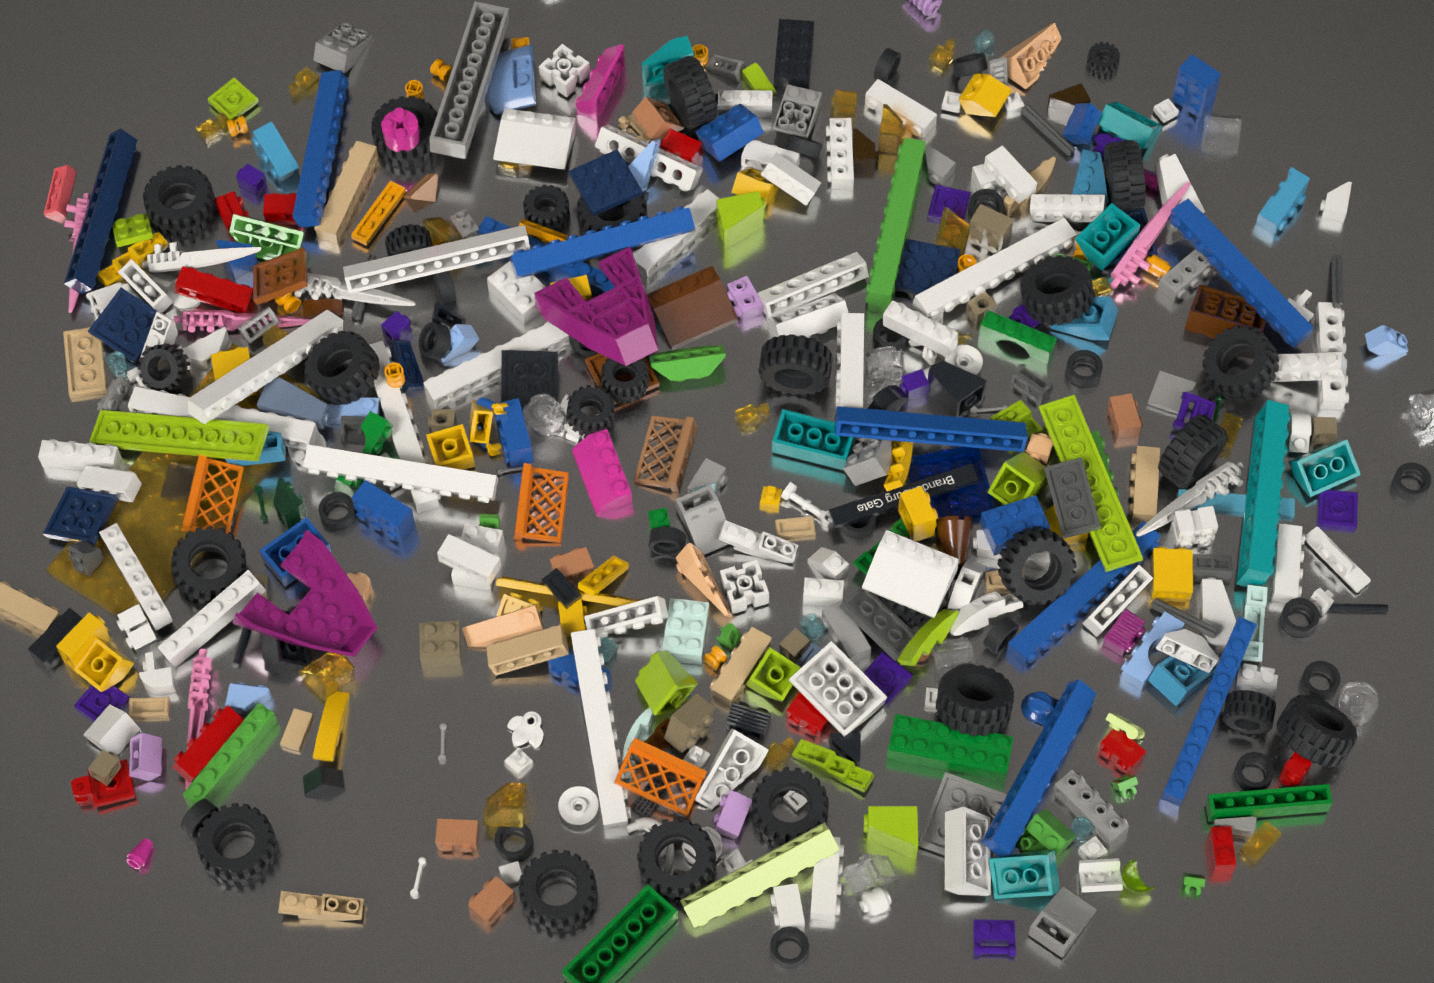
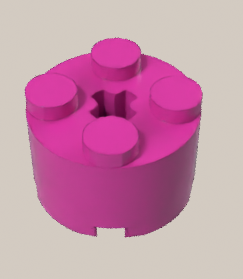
M396 108L384 117L381 126L385 144L389 149L395 152H400L399 150L410 151L417 146L420 140L418 120L413 113L403 108Z

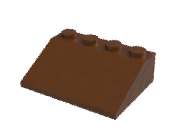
M713 266L647 294L654 320L671 349L738 320L722 281Z
M1199 284L1185 329L1192 333L1203 334L1215 339L1218 333L1222 334L1223 330L1227 328L1231 330L1233 326L1238 325L1241 328L1244 325L1250 326L1263 333L1266 319L1260 317L1257 310L1252 305H1249L1243 296Z

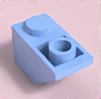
M455 324L450 330V346L447 353L441 358L442 362L446 363L469 352L478 342L479 337L471 325Z
M1381 325L1365 334L1368 350L1377 355L1408 352L1406 336L1385 325Z
M241 682L236 684L230 683L225 707L228 705L237 714L249 715L258 703L264 705L271 700L272 696L269 688L263 685L248 686Z

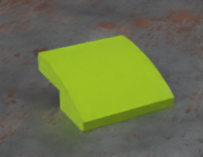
M1022 400L990 417V420L1025 423L1027 440H1030L1032 434L1043 433L1042 427L1032 417V412Z

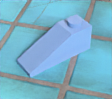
M659 138L651 141L628 166L642 192L646 191L661 141Z
M359 397L358 401H351V404L347 405L343 403L342 405L329 404L328 408L329 412H331V419L326 424H341V416L366 417L369 411L381 416L379 398Z

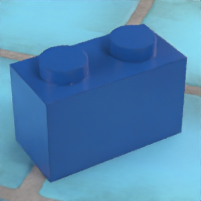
M1091 103L1076 104L1062 135L1073 144H1089L1102 112Z

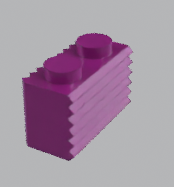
M1125 609L1105 636L1103 645L1123 657L1126 652L1130 653L1135 646V639L1137 637L1140 639L1145 633L1146 629L1144 626L1146 621Z

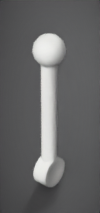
M425 857L418 859L419 867L414 888L410 891L413 898L419 895L417 889L422 867L426 862Z

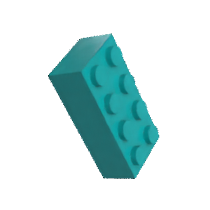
M782 409L772 440V452L844 470L843 468L852 451L855 437L836 436L834 422Z

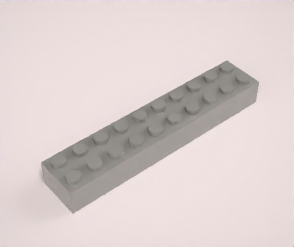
M474 1L430 135V152L466 159L509 24V8Z

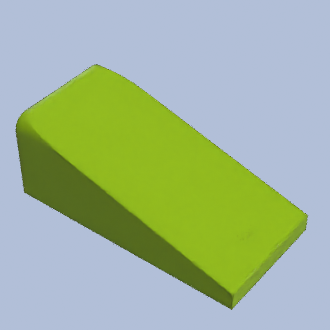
M756 62L742 70V78L752 90L772 91V96L777 94V91Z

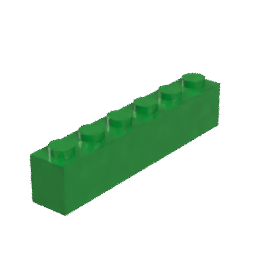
M1329 784L1208 794L1205 802L1208 822L1227 818H1260L1329 812L1333 804Z

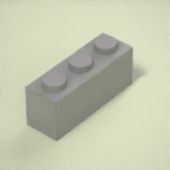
M842 600L823 609L820 621L824 629L828 628L831 633V641L835 645L837 644L839 649L855 664L870 656L871 647L858 625L839 608L843 602Z

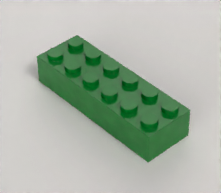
M895 714L887 759L1005 782L1014 737L997 733H989L987 736L977 735L976 737L966 733L964 735L960 734L958 730L950 729L949 725L941 722Z
M647 884L561 971L562 978L567 983H615L678 919V911Z

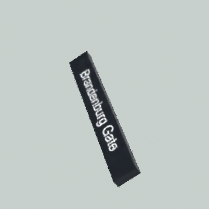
M972 464L890 491L881 492L828 509V514L836 529L898 509L900 493L922 486L924 492H928L930 498L976 484L979 479Z

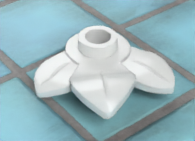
M530 711L524 716H515L509 721L507 727L514 731L512 742L515 747L521 746L528 741L535 748L541 745L544 733L540 728L542 719L538 713ZM530 718L535 720L532 725L528 724Z

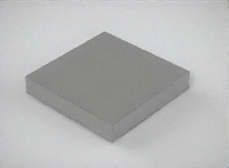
M1159 371L1148 400V405L1178 415L1182 402V393H1192L1196 382Z

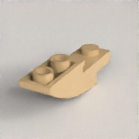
M1054 156L1049 160H1044L1035 170L1032 169L1028 172L1037 182L1036 193L1034 194H1042L1047 188L1055 168L1056 158ZM1007 195L1003 200V211L1008 215L1020 205L1025 209L1029 208L1031 196L1018 204L1015 199H1011Z
M281 891L278 913L298 915V918L312 920H361L364 899L330 894L317 896Z

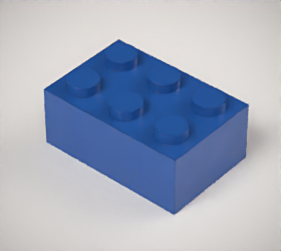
M1192 54L1178 69L1172 99L1177 104L1187 108L1192 114L1201 118L1214 105L1221 73Z
M742 104L733 106L731 110L723 115H719L715 120L696 131L700 142H702L703 149L719 162L764 133L757 116Z
M519 398L499 402L508 404V407H503L507 414H495L506 464L510 463L511 468L523 466L524 463H534L532 447Z
M367 480L363 482L352 496L356 516L361 521L366 520L371 523V526L377 531L382 530L393 541L397 540L403 543L416 526L411 508Z
M1036 495L981 513L980 524L994 556L1000 553L1001 548L1005 549L1007 546L1005 542L1008 539L1011 541L1014 538L1013 534L1016 532L1022 533V529L1029 528L1032 530L1033 527L1050 529Z
M307 517L259 550L264 563L284 587L297 578L280 566L303 539L306 530L323 541L331 552L329 543Z

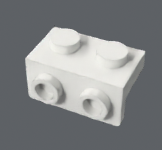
M1119 858L1079 861L1078 877L1081 892L1123 890Z

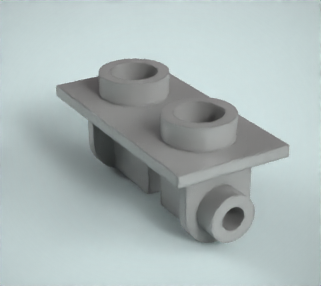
M466 209L450 216L451 221L463 238L477 236L476 231L479 228Z
M122 376L112 380L111 385L106 391L108 395H104L97 404L99 411H116L131 388Z

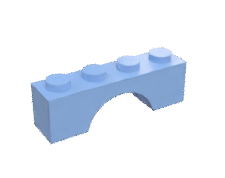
M1165 611L1161 617L1157 616L1152 623L1153 629L1151 631L1147 630L1144 634L1141 646L1137 645L1131 654L1133 656L1130 661L1126 660L1123 664L1121 679L1142 691L1148 682L1147 679L1154 670L1148 659V653L1157 646L1165 633L1182 630L1185 623Z

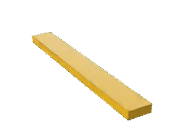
M500 576L496 581V586L553 595L541 582ZM576 589L581 594L582 598L580 599L584 601L619 607L641 601V599L600 592L593 597Z

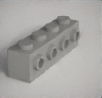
M1195 249L1159 280L1157 289L1174 303L1177 299L1184 298L1188 290L1195 288L1204 276L1208 277L1215 267L1210 265L1207 258Z
M1071 770L1054 785L1053 792L1109 848L1127 834L1129 829L1127 820L1123 816H1119L1109 802L1102 800L1099 797L1098 791L1093 787L1090 788L1085 783V779L1081 774Z

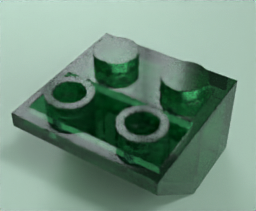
M280 477L278 478L273 504L279 521L286 530H289L307 517L306 513H308V510L304 505L306 502L300 494L296 495L294 493L293 485L289 481L285 482Z

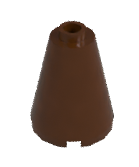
M958 516L938 518V521L936 520V531L942 553L959 559L957 569L959 571L967 560L974 520L965 516L964 520L959 519Z

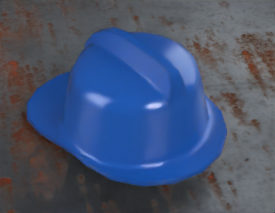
M1046 692L1030 693L1022 700V713L1026 718L1045 726L1059 700L1051 697Z

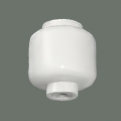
M877 886L863 892L862 901L859 902L861 910L874 917L889 910L891 898L886 889Z

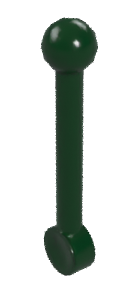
M1221 395L1216 397L1217 405L1213 418L1215 423L1217 422L1221 402H1223Z
M261 486L255 487V492L258 494L262 514L260 519L267 521L268 516L265 514L261 494L263 489Z

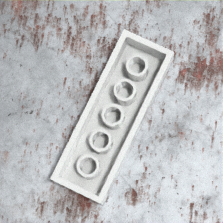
M842 313L841 320H837L836 408L837 406L863 408L864 313Z

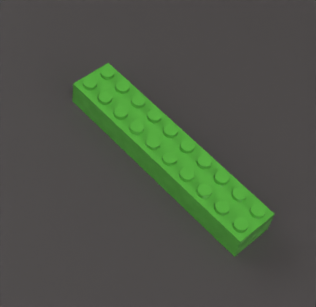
M904 138L903 144H899L898 159H896L894 167L895 173L892 175V186L888 192V203L885 205L884 220H882L880 228L881 234L878 236L877 251L874 253V264L870 271V282H868L865 303H868V311L884 313L894 298L899 272L898 265L901 263L924 164L926 141Z

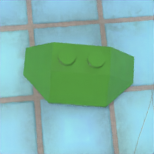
M233 214L229 231L236 242L261 247V250L256 252V257L264 260H270L301 248L304 236L303 231L292 227Z
M723 345L699 346L664 351L656 355L652 354L649 355V360L653 369L671 381L680 382L686 379H701L709 376L726 357Z

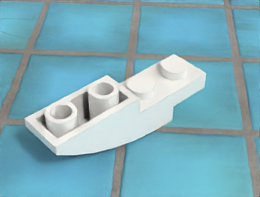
M726 520L722 524L718 538L720 541L733 545L734 550L759 558L785 563L794 562L798 549L797 544L764 531L761 534Z
M996 591L986 594L959 610V615L949 632L955 636L962 635L971 630H979L981 627L989 625L988 618H995L998 615L1023 608V602L1012 593L1001 596Z

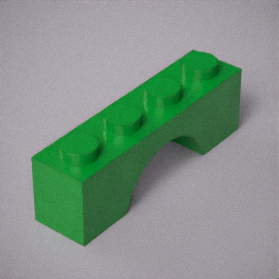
M987 311L980 324V337L995 343L1000 340L1017 343L1029 353L1030 357L1048 364L1055 350L1056 337L992 311Z
M369 411L360 426L366 438L365 447L361 453L378 455L382 451L384 441L393 432V425L372 411ZM339 475L338 478H333L354 491L363 482V479L349 481L345 479V476Z

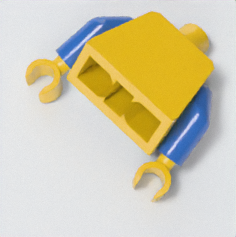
M481 397L477 400H472L469 420V441L476 442L484 449H487L490 456L501 454L498 449H501L502 446L500 443L491 444V441H489L493 410L496 415L507 414L503 407H508V404L496 403L491 399Z

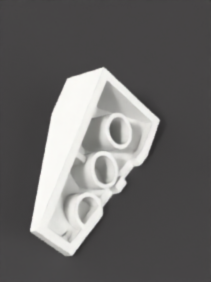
M731 729L695 797V801L712 810L719 804L723 794L726 795L730 790H734L752 772L759 768L769 750L736 730Z

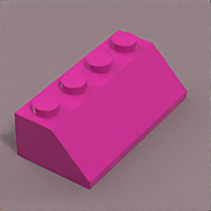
M620 44L607 48L602 55H599L596 68L591 70L590 79L583 86L582 95L576 99L575 106L577 107L578 115L598 120L626 66L624 45Z
M605 429L589 434L572 449L596 515L633 503L632 492L608 430Z

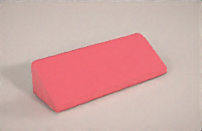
M69 165L54 168L44 210L45 216L66 217L67 215L66 207L70 202L76 177V170Z

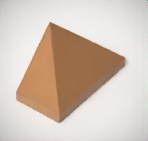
M428 173L404 194L403 198L436 202L437 174Z

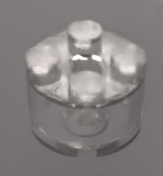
M881 347L874 349V353L871 355L870 352L866 354L868 377L874 385L883 384L884 381L891 380L893 383L901 382V376L906 374L902 349L896 351L895 347Z
M1434 388L1411 395L1408 405L1411 404L1412 410H1409V415L1413 424L1418 429L1422 428V431L1434 428Z
M548 394L533 396L528 405H525L523 409L526 424L538 437L549 438L562 433L566 423V413L561 405Z
M1366 682L1347 683L1341 689L1335 703V707L1341 713H1344L1356 728L1368 724L1373 719L1379 705L1377 691Z

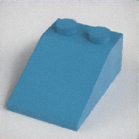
M1093 297L1092 305L1089 306L1090 308L1086 313H1082V317L1079 319L1075 318L1071 323L1066 322L1059 326L1053 324L1050 327L1053 330L1089 340H1109L1118 309L1111 297Z
M1170 656L1156 666L1147 680L1177 707L1213 676L1216 666L1208 673Z

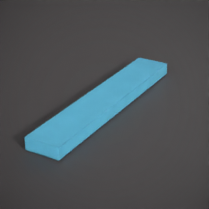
M1179 489L1178 497L1188 490ZM1214 493V498L1210 499L1207 497L1205 503L1199 504L1191 510L1213 506L1214 512L1244 514L1246 495L1228 493L1224 496L1221 493L1219 495ZM1282 498L1281 505L1278 507L1280 517L1294 518L1295 499Z

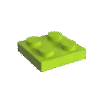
M236 78L231 79L207 98L208 103L227 120L237 119L259 102L258 98Z
M147 213L114 221L113 232L117 247L153 238Z

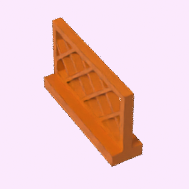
M199 454L181 531L189 532L190 530L196 532L198 527L195 526V521L202 516L207 522V526H213L222 521L226 527L225 534L230 531L244 467L209 459ZM208 465L217 466L220 472L211 476L208 471ZM229 470L239 471L238 477L232 481L225 472ZM223 475L228 483L219 487L214 479ZM211 481L216 490L208 494L204 489V484ZM230 485L234 494L226 498L221 490ZM218 492L223 501L215 505L210 496ZM207 499L212 507L203 511L199 504ZM226 503L230 512L222 516L218 507ZM215 510L219 519L211 523L206 514Z
M528 463L523 464L513 540L521 541L522 538L560 543L568 472L531 467V464ZM534 473L541 474L545 480L538 484L533 478ZM554 477L564 478L563 483L559 486H556L551 479ZM548 482L553 487V490L546 494L541 486ZM538 489L543 497L536 501L531 496V493ZM555 492L561 497V500L556 504L549 497ZM546 499L551 504V507L544 511L539 503ZM536 506L541 514L534 518L529 513V510ZM553 509L559 514V517L554 521L547 514ZM543 516L549 522L544 528L537 522ZM531 524H534L539 529L535 534L527 533V527ZM553 526L557 531V537L549 536L545 531Z
M634 738L627 749L628 751L614 784L687 817L707 771ZM630 755L638 756L641 764L632 767L629 761ZM651 763L657 765L659 773L650 775L646 765ZM643 767L647 777L637 780L633 770ZM630 771L633 782L627 784L621 781L622 774ZM665 773H674L678 781L668 784ZM661 775L665 785L655 788L652 778ZM648 780L652 790L647 792L641 790L640 782ZM690 780L696 783L694 790L686 792L683 782ZM679 784L683 794L674 797L670 787ZM666 788L670 799L662 800L659 798L657 791ZM685 797L687 802L685 810L677 806L676 799Z

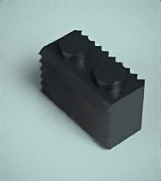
M733 702L726 720V729H734L743 735L764 741L771 722V713L761 707L757 709L751 708L745 702Z

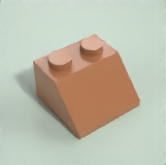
M645 97L632 112L636 117L637 123L645 128L646 135L651 139H664L670 128L677 132L685 128L667 103Z

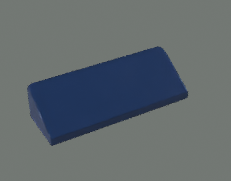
M393 340L389 349L392 362L399 363L404 371L403 393L407 394L424 389V380L410 341Z

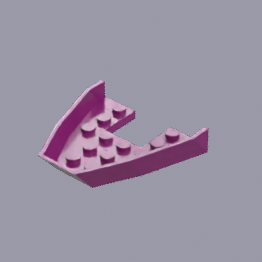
M631 247L598 262L599 268L615 288L587 302L567 277L534 293L535 308L546 321L589 349L625 366L658 350L654 315Z
M306 530L303 539L282 562L280 567L311 590L290 615L257 592L243 610L235 614L232 624L293 645L355 657L378 627L359 591L326 545Z

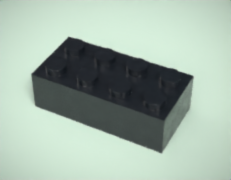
M779 19L774 68L775 90L785 91L787 84L805 89L810 88L815 21Z

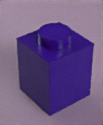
M248 163L236 175L238 185L255 196L267 184L265 174Z
M396 311L381 324L383 335L391 342L393 340H402L412 332L410 319L405 314L401 315Z
M922 369L901 376L899 388L909 397L908 401L929 393L930 384Z

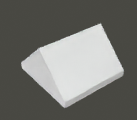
M109 704L83 735L101 750L103 749L108 753L111 751L118 756L130 743V739L135 737L140 731V728L126 712Z

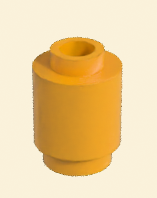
M1156 255L1148 256L1145 260L1151 264L1147 272L1159 279L1173 268L1169 265V262Z

